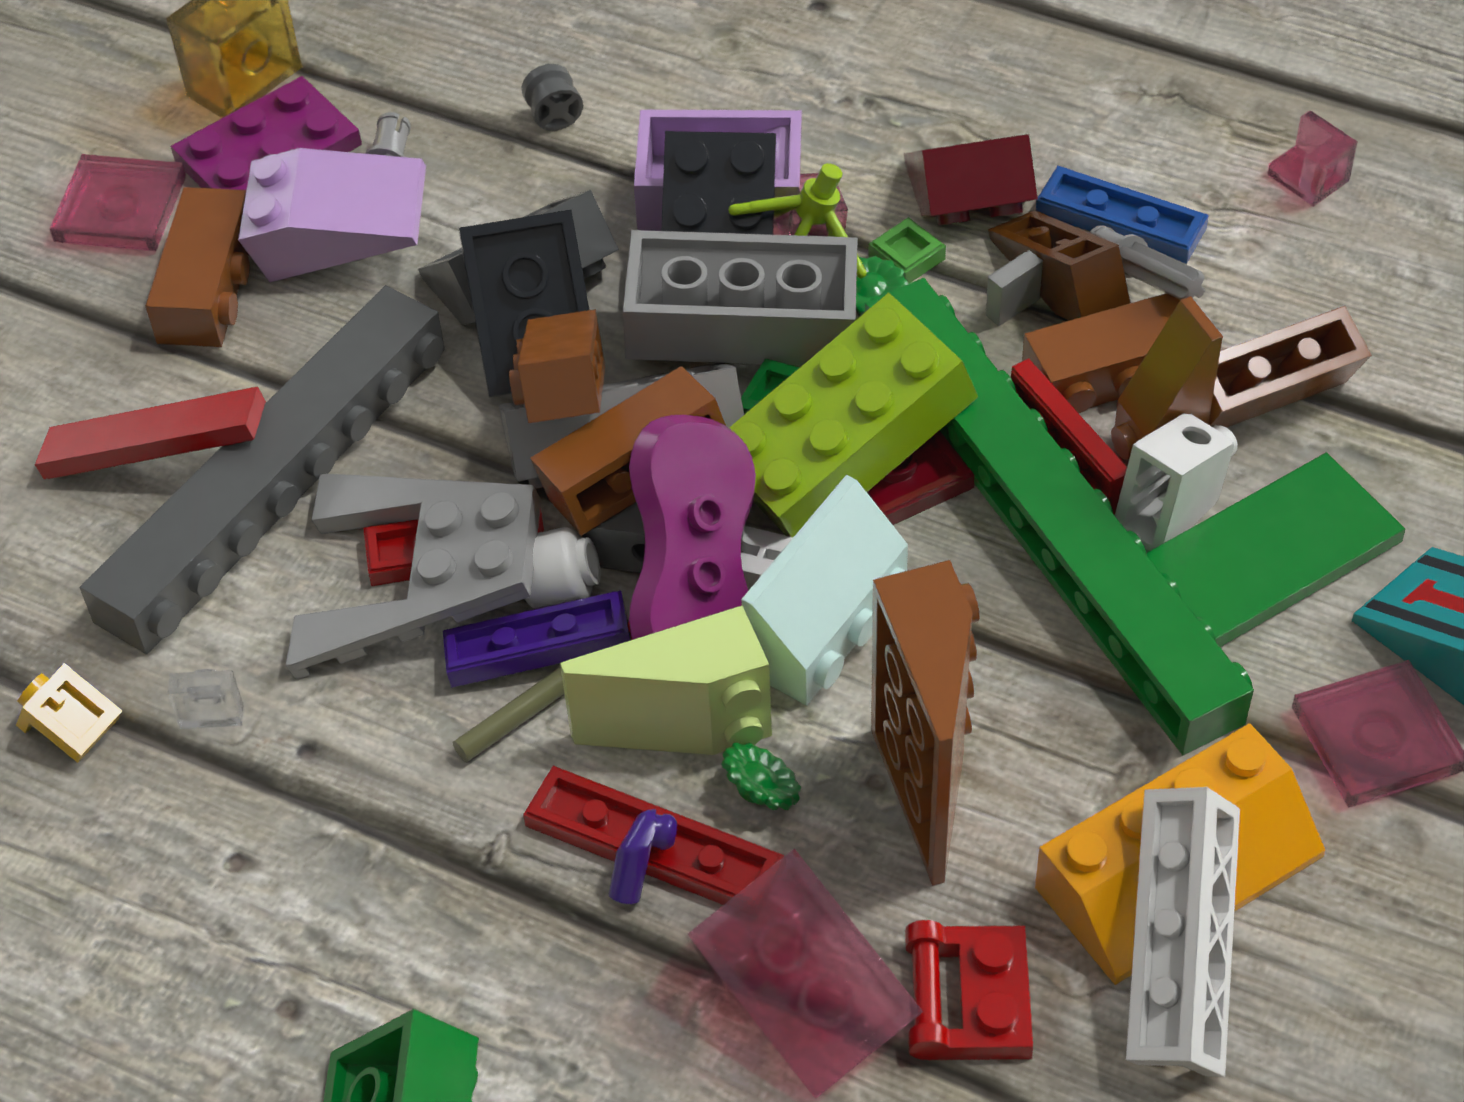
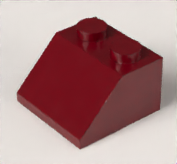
M1029 134L904 153L906 169L921 216L937 215L938 225L970 221L969 210L990 207L991 217L1023 213L1022 202L1038 200Z

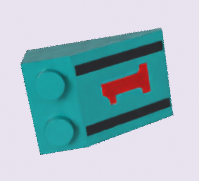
M1431 547L1353 613L1352 622L1464 705V556Z

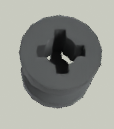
M545 64L538 66L524 78L521 86L522 95L526 103L531 107L532 116L540 128L547 131L565 129L575 123L581 116L584 108L583 99L573 86V79L565 67L559 64Z

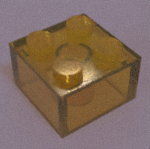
M190 0L166 18L186 96L221 118L265 96L302 68L288 0Z

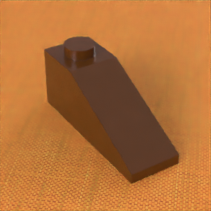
M1035 210L988 229L990 240L1009 262L1029 250L1043 260L1040 297L1056 315L1070 321L1131 303L1118 244Z

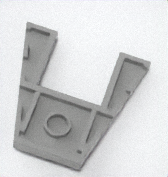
M320 474L312 521L321 534L419 520L407 599L294 616L286 667L295 679L309 676L310 666L335 657L340 664L365 656L367 655L366 646L398 635L400 640L404 642L424 635L425 625L453 616L457 623L530 597L534 570L533 547L535 538L538 535L541 498L534 486Z

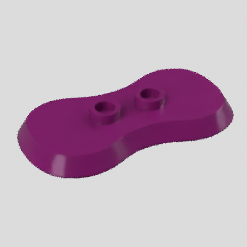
M670 415L653 420L638 435L632 449L629 465L632 490L642 517L645 533L644 563L632 595L629 612V624L633 640L742 606V598L749 591L742 570L741 539L754 498L756 475L752 456L746 444L733 430L724 424L705 417Z

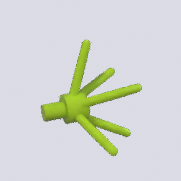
M831 163L822 165L817 178L806 180L798 195L733 204L728 209L729 213L734 216L774 210V219L795 209L802 220L794 236H807L813 224H825L828 237H848L834 212L840 201V193L837 186L843 173L838 166ZM857 254V277L861 279L866 276L867 272Z

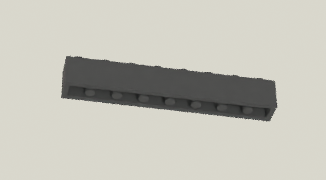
M385 285L265 403L254 440L222 446L79 587L92 622L146 655L163 638L170 636L179 626L181 619L203 597L210 595L217 588L221 578L242 557L249 555L256 548L260 538L281 517L287 516L294 509L298 499L319 479L320 474H328L338 458L355 441L365 437L371 425L391 404H396L402 399L407 388L423 371L437 363L442 352L445 350L438 311Z

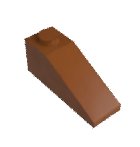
M1191 296L1180 300L1118 399L1115 426L1111 430V438L1115 450L1124 460L1130 459L1133 444L1183 413L1192 414L1206 424L1209 423L1223 336Z

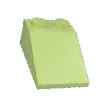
M743 606L560 663L570 734L574 744L715 755L724 752L726 748H730L735 742L744 745L750 742L755 745L761 739L772 736L769 662Z

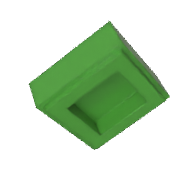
M908 217L868 244V257L877 256L882 260H892L896 267L903 269L904 278L907 279L909 284L946 259V245Z

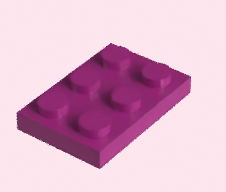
M300 76L171 145L174 161L200 188L247 190L251 161L298 148L350 152L361 146L362 141L359 129L309 81Z

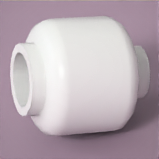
M568 527L538 533L533 547L534 570L531 596L524 599L535 610L590 597L593 585L599 584L601 578L598 554L591 539L587 537L582 538L576 530Z

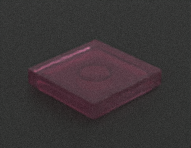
M81 154L49 228L53 241L157 251L186 178L183 163Z
M1409 660L1294 695L1292 709L1348 808L1464 772V750Z

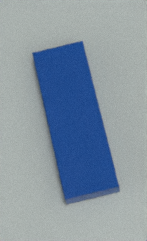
M1061 166L1056 167L1039 194L1035 211L1087 231L1104 225L1123 236L1134 234L1143 238L1149 248L1186 264L1205 233L1209 218L1208 214Z

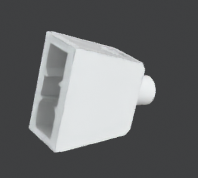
M1183 413L1138 440L1132 447L1115 517L1127 531L1131 530L1138 535L1148 551L1192 528L1219 499L1231 456L1237 451L1236 437L1224 426L1215 425L1211 427L1192 414Z

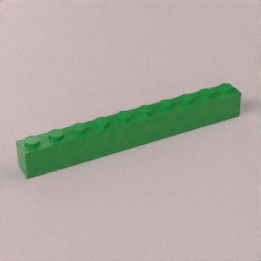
M924 277L888 292L963 361L978 394L977 399L940 429L941 433L974 473L975 486L1182 756L1246 725L1254 692L1251 679L1246 670L1239 663L1231 662L1217 644L1214 632L1207 621L1201 617H1195L1181 599L1179 589L1174 580L1168 574H1161L1147 557L1145 547L1138 535L1131 530L1127 531L1113 514L1112 507L1105 494L1099 489H1093L1080 473L1078 463L1073 454L1068 449H1061L1048 433L1045 421L1036 409H1029L1016 393L1014 383L1008 373L1004 370H998L986 356L979 337L974 332L968 333L958 321L950 301L944 295L938 296ZM886 294L865 302V312Z

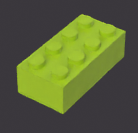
M887 293L729 428L743 440L752 456L756 475L753 502L786 536L794 537L846 475L856 479L864 490L868 492L977 399L978 394L963 361L896 298Z

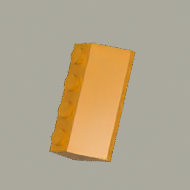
M1250 723L1039 847L1035 889L1114 985L1132 975L1144 790L1208 787L1240 808L1234 912L1324 857L1325 847L1292 768Z

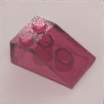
M795 848L685 935V938L815 1099L923 1012Z

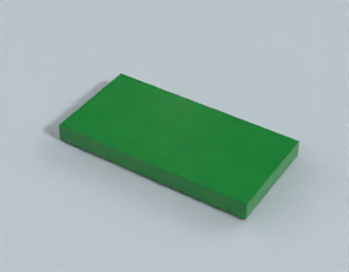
M1325 452L1147 552L1146 555L1161 574L1166 573L1174 580L1183 602L1196 618L1201 617L1207 621L1214 632L1219 647H1222L1401 543L1406 528Z

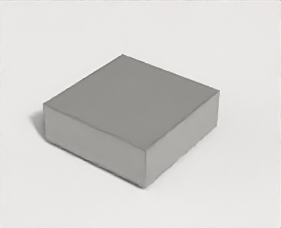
M1029 250L988 276L986 316L995 324L1001 326L1040 299L1043 260Z

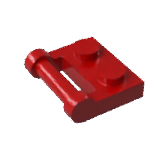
M918 920L908 924L905 928V948L912 955L915 1026L910 1028L908 1032L910 1055L921 1060L1032 1059L1033 1032L1025 925L943 926L933 920ZM939 957H958L962 1029H948L942 1025Z

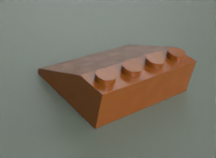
M950 560L873 579L871 731L932 886L945 883L963 764L964 737L972 732L967 699L974 697V685L969 670V662L977 659V650L971 628L972 623L978 622L980 617L978 602L972 586L969 583L960 584Z

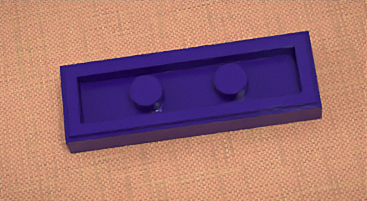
M622 591L610 592L442 630L446 673L451 687L559 664L631 641Z

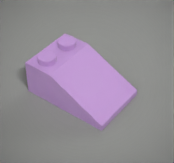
M640 110L634 177L637 230L661 231L665 131L776 133L775 198L798 195L800 191L802 110Z
M306 148L271 154L261 159L251 161L238 240L269 282L415 246L418 243L426 165L419 158Z

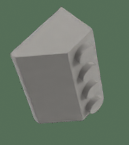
M631 230L623 306L625 359L762 364L766 358L788 365H804L855 321L858 238Z
M713 363L685 369L716 398L728 428L744 415L736 367L725 363ZM670 372L604 384L600 413L528 423L525 405L515 406L514 402L499 405L516 480H528L529 485H533L534 488H542L543 485L530 457Z

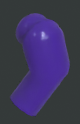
M656 809L646 810L637 815L616 852L608 892L611 899L623 904H636L640 901L651 847L668 850L674 845L677 821L672 815L656 814Z

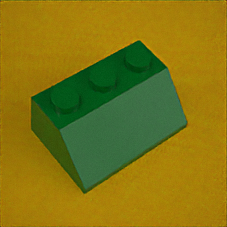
M412 1009L330 1052L323 1102H472L473 1091L478 1080L476 1061L479 1037Z

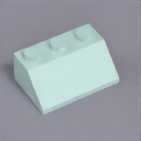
M848 475L841 480L742 598V606L769 662L770 686L806 706L822 687L828 689L835 683L842 671L844 659L854 646H863L872 636L873 579L907 571L908 544L860 483Z

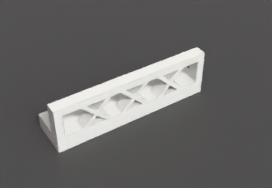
M1208 787L1144 790L1126 1060L1136 1065L1184 1066L1204 1076L1225 1077L1240 808Z

